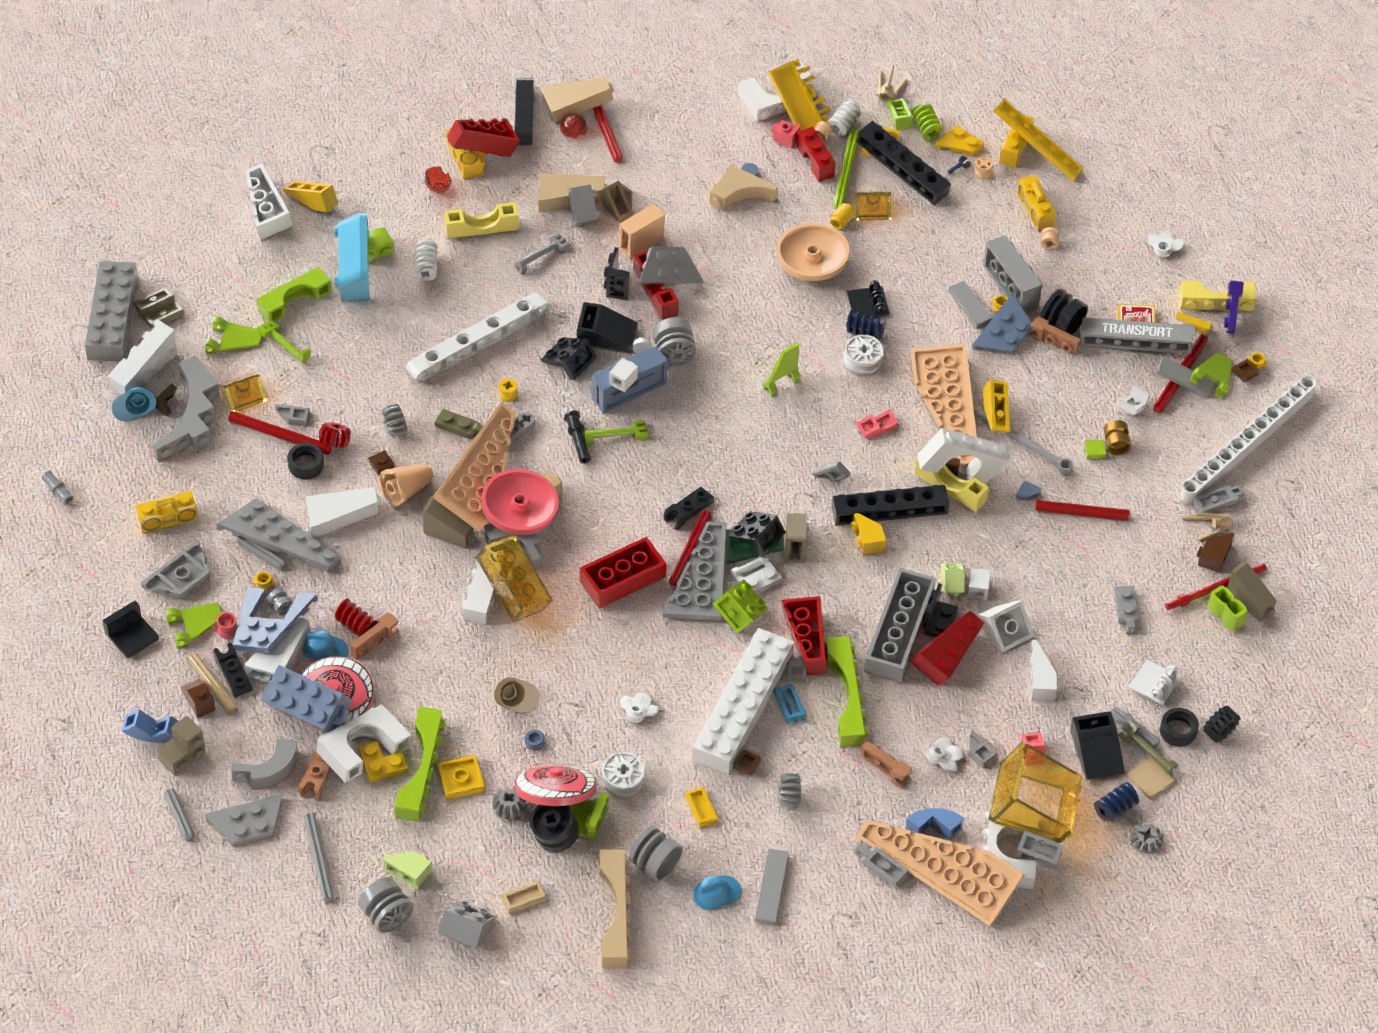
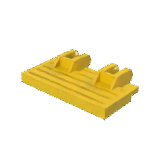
M796 59L770 70L768 75L792 123L795 126L797 124L801 125V130L812 126L816 128L819 121L828 122L827 114L824 116L820 115L829 112L831 109L829 106H826L819 111L817 110L816 105L824 103L826 99L821 97L817 100H812L817 95L811 83H807L813 81L815 77L810 75L802 80L800 74L808 72L810 67L808 65L797 70L801 63L799 59Z

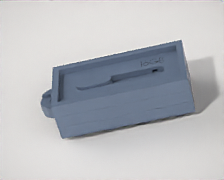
M657 346L647 348L626 359L638 366V378L625 392L609 384V372L617 363L592 375V400L603 414L667 384V370L670 368V360L661 353Z
M278 665L261 701L276 710L329 733L339 725H343L349 715L348 708L352 699L334 689Z

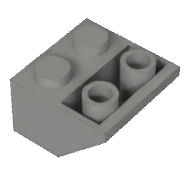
M460 901L445 909L438 933L470 946L478 947L486 938L496 916L490 914V911L487 909H476L471 907L470 903Z

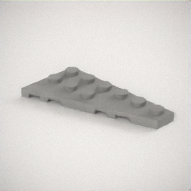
M257 498L218 522L216 529L219 531H230L232 536L238 538L243 536L250 539V542L277 553L279 551L285 552L290 558L295 559L298 557L306 560V564L327 572L341 563L342 557Z
M726 522L706 523L696 548L693 550L691 558L687 562L677 583V587L669 599V604L663 612V618L721 621L722 615L713 603L723 595Z

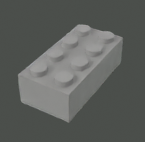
M1005 235L986 242L983 267L1007 298L1013 294L1025 313L1038 309L1041 289L1043 287L1042 282L1035 276L1032 268L1026 264L1022 254L1017 252L1013 242L1009 241Z

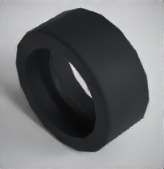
M300 443L292 447L288 452V468L295 477L311 479L322 472L324 457L322 450L317 445ZM304 455H310L317 459L316 463L308 467L295 464V460Z
M1181 707L1172 708L1162 716L1159 729L1160 735L1170 745L1177 747L1187 746L1196 739L1199 727L1198 718L1188 709ZM1180 720L1187 723L1191 731L1186 734H1177L1171 731L1167 725L1170 721Z

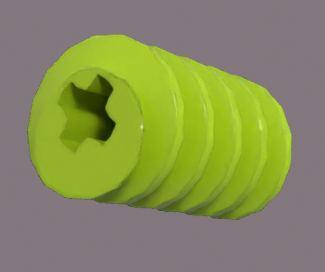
M924 104L914 107L911 114L924 141L932 142L936 140L943 128L933 110V106Z

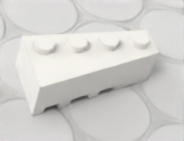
M263 164L246 170L255 223L260 240L292 227L293 223L290 213Z
M158 319L153 323L155 327L150 333L146 331L142 336L144 340L139 346H133L127 360L123 358L108 375L110 388L118 394L122 395L130 389L140 387L148 382L151 376L160 371L169 360L176 356L177 349L174 330Z

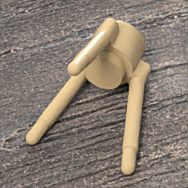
M894 65L891 66L887 83L883 86L882 71L879 70L877 96L883 102L895 100L896 95L907 82V79H904L894 91L893 86L890 84L895 68Z
M1196 513V516H1182L1183 520H1212L1213 527L1218 530L1199 537V541L1218 534H1224L1226 529L1231 527V517L1229 514Z

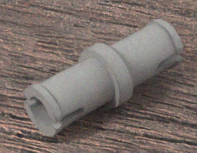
M47 471L42 475L41 479L50 487L52 494L57 495L64 505H68L73 501L74 497L67 491L65 484L59 481L51 471Z

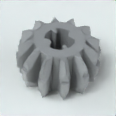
M391 404L382 409L384 423L390 436H400L407 432L405 417L398 404Z
M785 773L779 776L778 800L781 806L793 807L800 804L802 785L799 774Z
M506 785L505 790L499 788L497 794L493 795L492 808L497 816L502 815L503 820L506 817H510L513 820L514 816L520 817L521 812H525L527 801L516 794L515 786L509 789Z

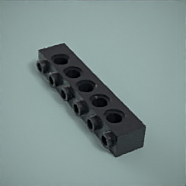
M872 120L858 131L856 143L935 206L949 194L951 183L936 172L933 167L926 164L919 156L911 152L908 147L896 140L893 135L885 131L882 126Z
M932 485L887 491L879 490L867 493L860 492L848 495L840 494L832 496L831 508L835 526L854 522V514L856 513L874 522L948 514L950 502L945 485Z

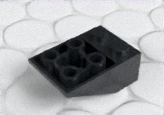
M583 302L577 326V338L588 339L591 346L631 352L638 322L602 304Z
M1112 712L1072 717L1070 733L1086 780L1125 774L1117 727Z

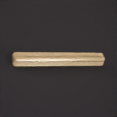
M197 653L189 655L188 662L206 683L228 713L235 711V702Z

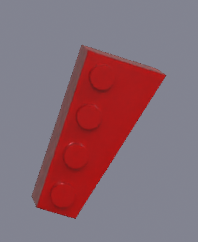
M496 118L490 121L479 119L478 122H475L473 119L456 120L447 134L451 146L455 149L511 157L520 142L507 118H502L501 121H498Z
M820 596L781 600L784 617L807 675L827 674Z
M971 610L966 612L908 661L937 686L950 679L985 622Z

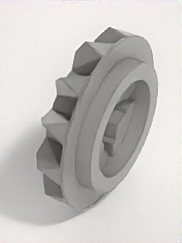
M1143 822L1139 826L1136 825L1131 831L1130 840L1136 849L1142 852H1154L1161 847L1163 834L1153 824L1147 825ZM1146 833H1149L1150 838L1144 842V836Z

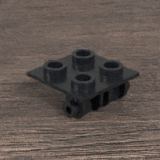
M876 280L870 282L869 288L847 290L853 316L857 312H860V318L864 314H867V318L890 315L883 287Z

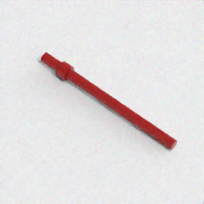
M1262 563L1252 567V569L1258 574L1267 570V567ZM1230 577L1190 594H1182L1177 599L1166 603L1165 608L1169 611L1179 606L1184 607L1190 604L1191 601L1210 594L1220 586L1227 587Z

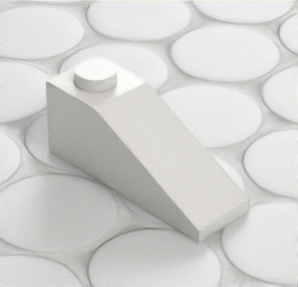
M1032 640L1030 649L1031 700L1055 701L1056 693H1060V681H1057V673L1038 642Z

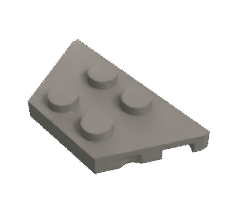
M685 247L649 248L646 256L647 260L642 267L643 272L637 281L638 284L704 283Z
M196 540L141 582V587L179 599L190 593L210 577L200 542Z
M280 794L204 814L205 820L208 823L210 822L216 828V831L221 836H224L233 847L270 838L274 835L275 823L278 820L280 804H282V796Z

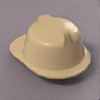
M507 677L499 681L495 686L494 698L497 704L503 708L518 713H527L537 706L539 693L533 684L514 677Z

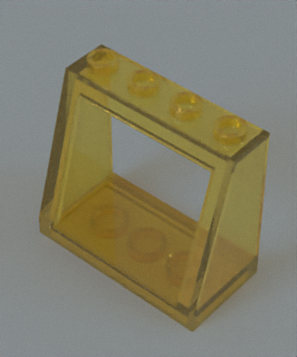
M1021 741L1000 763L988 820L998 825L1021 832L1027 831L1048 840L1062 843L1066 838H1070L1074 832L1073 823L1077 817L1076 808L1080 802L1079 793L1083 787L1081 784L1083 776ZM1021 778L1062 790L1057 820L1017 798Z

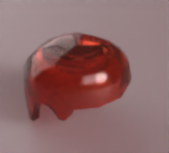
M578 113L566 115L559 125L563 135L577 139L581 134L585 136L588 131L584 117Z
M439 166L430 167L425 172V185L430 191L443 193L450 188L452 179L449 172L445 174Z

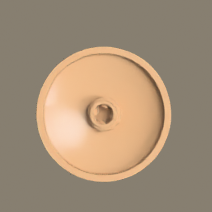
M819 223L800 224L790 228L780 237L777 244V260L782 269L795 278L805 281H822L836 276L846 267L849 260V245L846 238L830 226Z

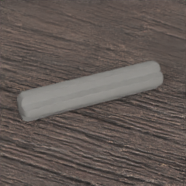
M243 536L237 539L239 545L276 569L282 570L286 566V561L270 550L251 543L250 539Z
M1115 706L1111 710L1113 718L1121 725L1132 729L1127 722L1129 719L1134 721L1141 728L1137 733L1154 749L1159 745L1160 739L1120 708Z
M170 788L164 792L165 798L183 839L188 841L194 838V832L175 789Z

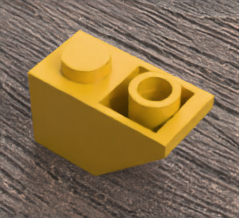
M859 513L854 514V522H851V529L853 533H856L857 548L861 549L862 555L885 552L886 538L882 525Z

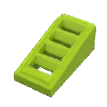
M904 98L887 101L896 130L912 128L913 117Z

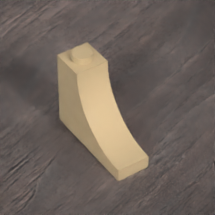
M732 165L710 191L709 204L725 211L732 204L746 199H763L774 203L778 195V186Z

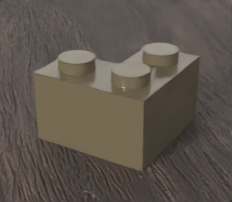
M185 716L171 727L173 738L157 749L159 761L173 775L184 771L189 764L199 760L206 753L203 730L188 716Z

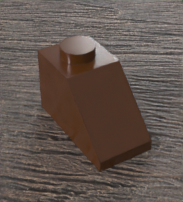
M1228 533L1206 540L1204 547L1200 546L1197 557H1199L1198 566L1220 573L1231 549L1235 534Z
M198 679L181 686V690L197 718L215 711L214 697L204 681Z

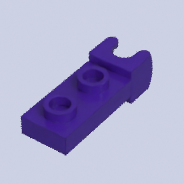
M1230 280L1227 286V296H1230V299L1226 300L1225 310H1228V317L1224 318V328H1227L1226 333L1234 334L1236 330L1238 301L1243 295L1244 282Z

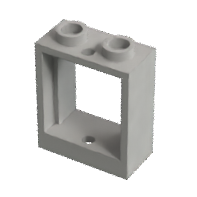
M1024 831L1017 849V856L1030 861H1036L1040 865L1056 870L1064 845Z

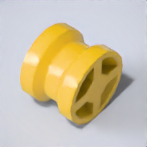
M505 378L500 381L499 397L501 400L511 402L517 398V382L514 379Z

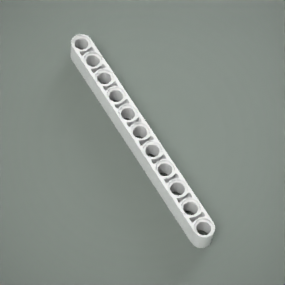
M1308 375L1299 379L1185 480L1180 494L1181 501L1185 504H1193V497L1209 491L1311 400L1317 385L1316 379Z

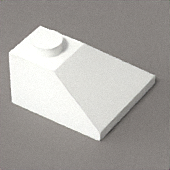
M1022 601L996 606L978 615L985 622L983 625L985 634L1000 652H1004L1034 637Z

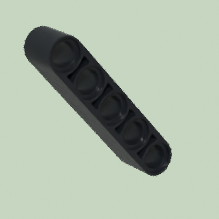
M516 78L515 133L520 140L518 145H532L534 78Z

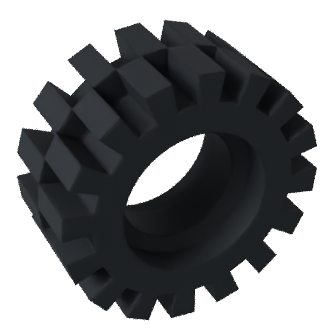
M1228 705L1223 706V708H1219L1218 712L1215 711L1213 716H1210V720L1206 721L1203 731L1214 742H1221L1223 738H1227V735L1232 734V730L1237 728L1236 726L1240 723L1241 718Z

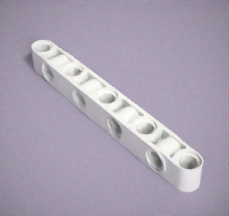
M534 292L413 358L407 363L406 370L417 382H423L545 315L550 310L551 304L540 292Z

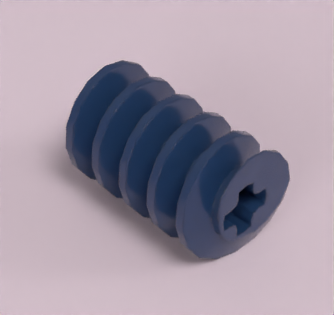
M850 310L846 321L847 333L854 331V335L861 333V335H869L877 340L881 339L886 327V320L883 324H881V318L874 322V316L867 320V314L860 318V312L853 316V310Z
M1125 782L1119 785L1118 788L1113 789L1112 792L1107 793L1106 796L1100 798V800L1094 802V808L1102 820H1107L1108 818L1113 821L1115 816H1121L1122 812L1125 813L1128 808L1131 809L1134 804L1140 803V799L1134 787L1129 782Z

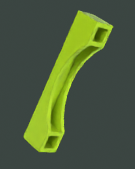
M849 636L828 637L825 641L827 665L841 678L848 695L847 707L838 720L840 747L862 746L865 737H868L867 725L863 724V721H865V710L861 709L860 706L863 703L862 692H858V688H860L859 676L855 675L857 661L853 660L852 656L855 655L854 644H850Z
M419 707L415 731L424 750L423 759L415 776L398 791L394 807L395 818L419 822L421 814H425L426 802L424 800L425 797H429L430 785L428 783L429 780H433L434 768L432 766L433 763H437L438 752L436 750L442 743V735L440 733L441 730H445L446 726L443 710Z

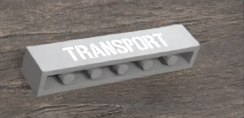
M1083 317L1080 346L1191 354L1194 325Z

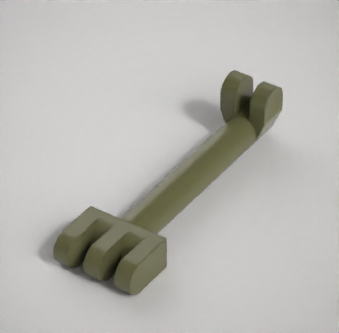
M1129 719L1127 723L1132 729L1124 726L1122 729L1127 735L1119 732L1118 736L1127 744H1130L1133 740L1161 765L1169 775H1172L1173 770L1177 769L1179 765L1174 761H1167L1137 733L1141 728Z

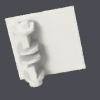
M1146 660L1128 688L1164 705L1182 677L1177 675L1178 669L1174 665L1165 669Z

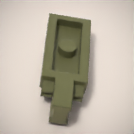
M442 409L434 422L437 428L467 439L469 437H476L483 425L473 419L446 409Z

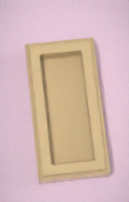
M538 880L501 894V900L510 915L546 901L547 895Z

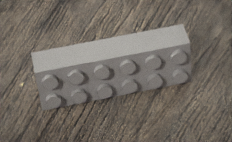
M99 261L85 341L87 360L121 361L123 358L125 359L134 306L133 302L138 282L136 262Z
M899 568L867 652L864 672L902 682L909 664L908 660L912 656L926 616L924 615L926 606L931 602L930 596L932 589H935L937 578Z

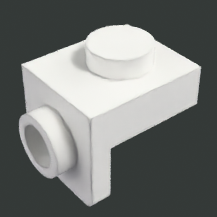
M1134 386L1130 395L1121 400L1119 407L1124 409L1127 414L1135 416L1145 409L1150 394Z

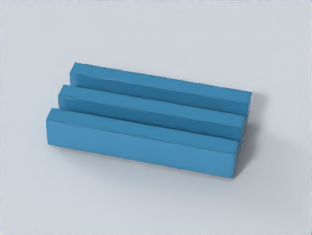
M793 684L774 689L773 693L787 724L791 723L792 720L796 722L799 718L802 720L806 719L805 711ZM786 690L790 691L799 713L796 714ZM780 692H782V694H783V697H784V699H785V701H786V703H787V706H788V708H789V710H790L791 715H789V712H788V710H787V708H786V705H785V703H784V701H783V699H782V696H781Z

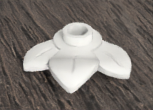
M1168 230L1162 232L1159 236L1151 233L1148 236L1149 245L1154 248V253L1159 257H1168L1171 252L1181 250L1184 244L1183 239L1173 240Z
M638 693L634 698L626 695L621 698L620 705L626 711V716L630 722L639 723L644 717L654 716L659 711L658 706L651 705V697L647 693Z
M945 737L936 740L935 745L930 746L927 750V759L932 764H940L947 771H957L955 762L965 757L964 751L960 747L952 745V740Z

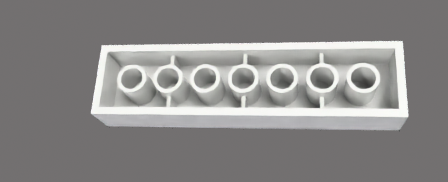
M760 628L756 630L693 746L692 761L729 775L782 677L788 662L793 656L794 641Z

